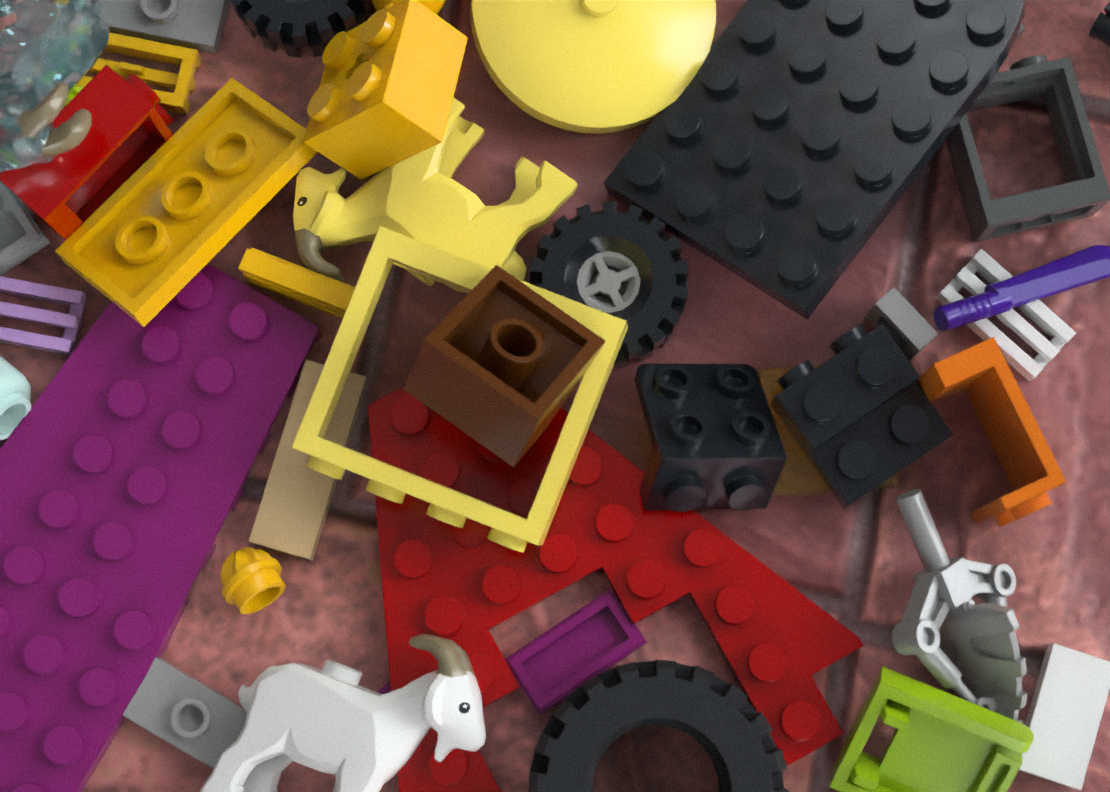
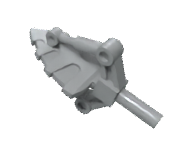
M921 489L911 490L896 498L897 504L924 569L912 577L915 585L902 622L897 623L893 628L892 643L895 650L903 656L916 655L942 687L951 688L957 697L1022 723L1023 720L1017 718L1019 710L1026 705L1027 693L1022 691V676L1027 673L1025 657L1020 656L1015 631L1019 628V624L1013 609L1007 607L1006 596H1010L1016 588L1014 571L1007 564L990 565L966 560L964 557L949 559ZM975 595L977 598L983 599L984 603L974 604L971 597Z

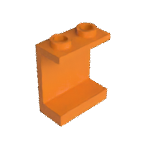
M995 338L987 339L936 362L927 369L916 383L931 404L965 390L1014 489L1013 492L970 512L975 524L994 516L998 526L1002 527L1053 504L1047 491L1067 481Z

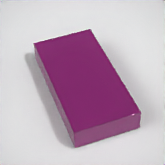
M611 588L505 658V661L538 714L541 715L572 694L580 685L597 674L605 672L647 644V641L636 624L632 623L625 608Z

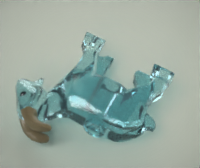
M0 0V18L16 12L17 22L6 25L0 32V172L28 167L35 163L44 164L52 162L56 155L70 151L78 146L92 126V116L86 109L76 111L68 121L62 123L58 128H55L53 120L63 109L69 95L68 92L92 68L107 47L109 25L102 15L104 7L99 0Z

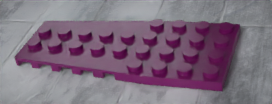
M208 263L145 327L141 326L110 301L33 404L31 410L0 448V792L83 791L124 723L126 717L123 716V713L146 677L155 657L161 658L189 602L186 598L200 570H205L217 546L214 542L230 510L234 512L244 492L242 486L258 454H263L272 436L270 430L286 398H291L300 379L298 374L314 342H319L322 336L316 324Z

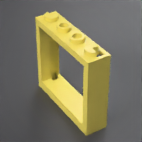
M380 226L292 448L310 455L306 467L319 473L342 480L345 470H349L369 478L365 490L387 500L402 504L405 495L409 494L427 501L430 505L426 515L447 524L463 528L466 518L487 525L491 527L487 539L510 549L524 553L528 542L537 546L543 545L628 330L627 321L519 280L606 341L582 378L528 518H524L324 438L392 265L399 266L468 294L492 270Z

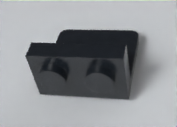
M747 364L640 365L637 368L634 382L653 445V451L639 490L644 511L673 510L684 512L712 509H735L740 511L766 509L787 456L756 369Z

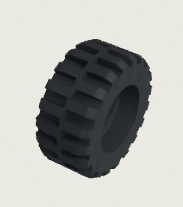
M670 660L635 661L616 666L599 675L597 674L580 685L556 709L542 731L534 751L528 792H593V780L597 765L606 749L617 738L638 727L664 725L687 733L702 745L715 766L719 782V792H789V790L784 789L782 770L787 768L782 749L776 748L770 734L773 729L763 713L757 712L746 700L748 696L735 685L727 684L715 677V673L698 666L692 667L679 664L676 661Z

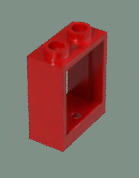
M106 64L63 108L57 117L0 173V181L62 239L66 240L173 135L168 127L174 120L158 104L161 100L157 94L138 76L131 73L124 80ZM86 109L91 113L92 126L78 146L60 155L41 157L42 147L49 136L51 127L58 128L62 123L68 121L76 111Z

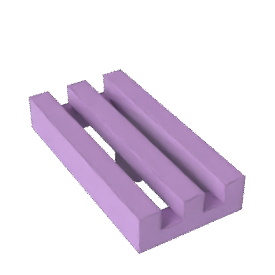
M0 276V293L70 306L69 314L0 301V316L65 328L63 338L0 327V342L71 355L77 345L88 296L83 291Z

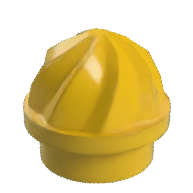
M245 547L233 551L226 558L219 574L222 585L221 594L228 604H235L240 613L244 615L264 609L276 601L285 591L286 585L280 577L282 566L277 559L272 558L261 549L254 550L251 547Z

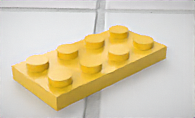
M231 78L73 232L55 252L70 268L141 326L145 327L318 152L303 143L306 128Z

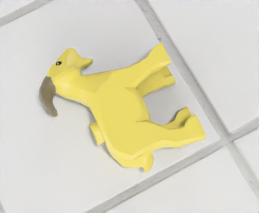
M453 97L441 143L378 172L347 199H344L339 194V188L347 174V170L344 168H340L331 174H324L311 167L300 170L296 178L293 210L298 255L305 268L343 282V276L340 274L341 270L325 261L320 255L321 251L359 242L374 241L381 226L490 269L498 265L516 279L525 282L527 268L523 259L515 251L518 242L529 231L545 225L556 211L573 196L578 184L545 160L539 168L525 157H521L516 163V188L510 199L497 206H485L475 193L452 179L456 169L484 135L483 128L474 122H469L460 117V114L465 109V105ZM407 270L415 278L429 286L435 283V280ZM450 287V288H452L453 290H455L456 292H463V291L458 290V289H456V288Z

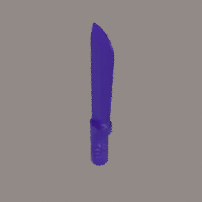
M1091 246L1002 282L998 281L986 285L983 293L936 307L933 312L934 322L939 330L948 331L1008 312L1012 308L1108 278L1110 277V246Z

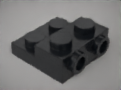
M859 324L843 334L830 345L835 356L816 369L809 359L795 366L777 380L783 391L777 394L770 404L843 509L953 435L916 383L920 378L919 374L883 324L870 333H867L862 324Z

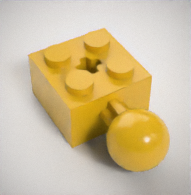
M371 0L377 11L367 21L348 32H339L330 40L322 56V62L325 64L319 88L311 97L307 107V114L310 116L303 143L362 180L443 141L468 40L467 36L437 15L443 7L445 0Z

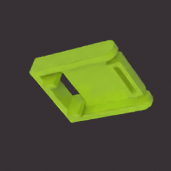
M882 666L832 767L829 787L840 792H1007L1023 764L1021 753L1028 751L1034 740V734L1030 728L1018 721ZM879 716H881L884 724L896 728L881 759L862 752Z

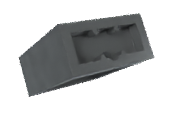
M1045 55L1031 56L1010 66V70L996 73L945 139L974 243L1090 217L1096 214L1110 200L1109 188L1070 57L1047 61ZM1042 96L1068 183L991 200L966 113Z

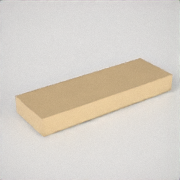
M305 360L248 542L313 561L338 479L306 467L310 455L292 448L324 367V364ZM352 372L349 373L324 435L325 439L348 447L368 384L366 376Z

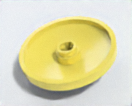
M470 0V20L475 46L484 67L498 88L514 104L534 118L551 126L579 133L603 134L628 130L645 124L675 102L682 94L710 52L716 24L715 0Z

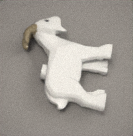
M429 634L413 636L409 640L410 646L429 651L438 661V670L414 680L403 688L384 695L358 685L363 674L362 672L325 659L322 670L300 663L270 666L258 676L251 687L244 684L241 686L238 693L239 702L247 712L244 727L237 740L221 753L211 775L201 787L200 792H278L277 786L281 772L292 761L317 771L334 775L335 785L333 792H379L383 784L389 781L411 758L431 727L438 733L435 748L436 761H443L456 748L477 751L485 744L486 730L481 692L466 652L450 639Z

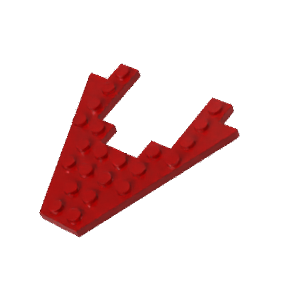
M404 386L368 404L371 454L373 458L524 518H528L568 416V413L560 408L549 426L513 467L403 389ZM589 429L543 545L537 546L528 542L524 553L487 539L491 527L472 519L466 518L463 528H459L426 515L430 503L406 494L403 503L399 504L375 495L391 692L403 688L428 673L438 670V661L429 651L410 646L409 640L413 636L420 634H429L453 640L466 652L481 692L483 708L517 690L520 686L490 630L602 569L633 624L686 595L690 596L743 693L748 696V702L757 712L763 713L773 729L770 732L776 748L782 749L785 764L788 766L844 734L811 675L864 645L857 635L696 511H644L639 490L645 472ZM432 727L422 739L411 758L397 772L399 792H502L480 749L474 752L456 748L443 761H436L435 748L438 733Z

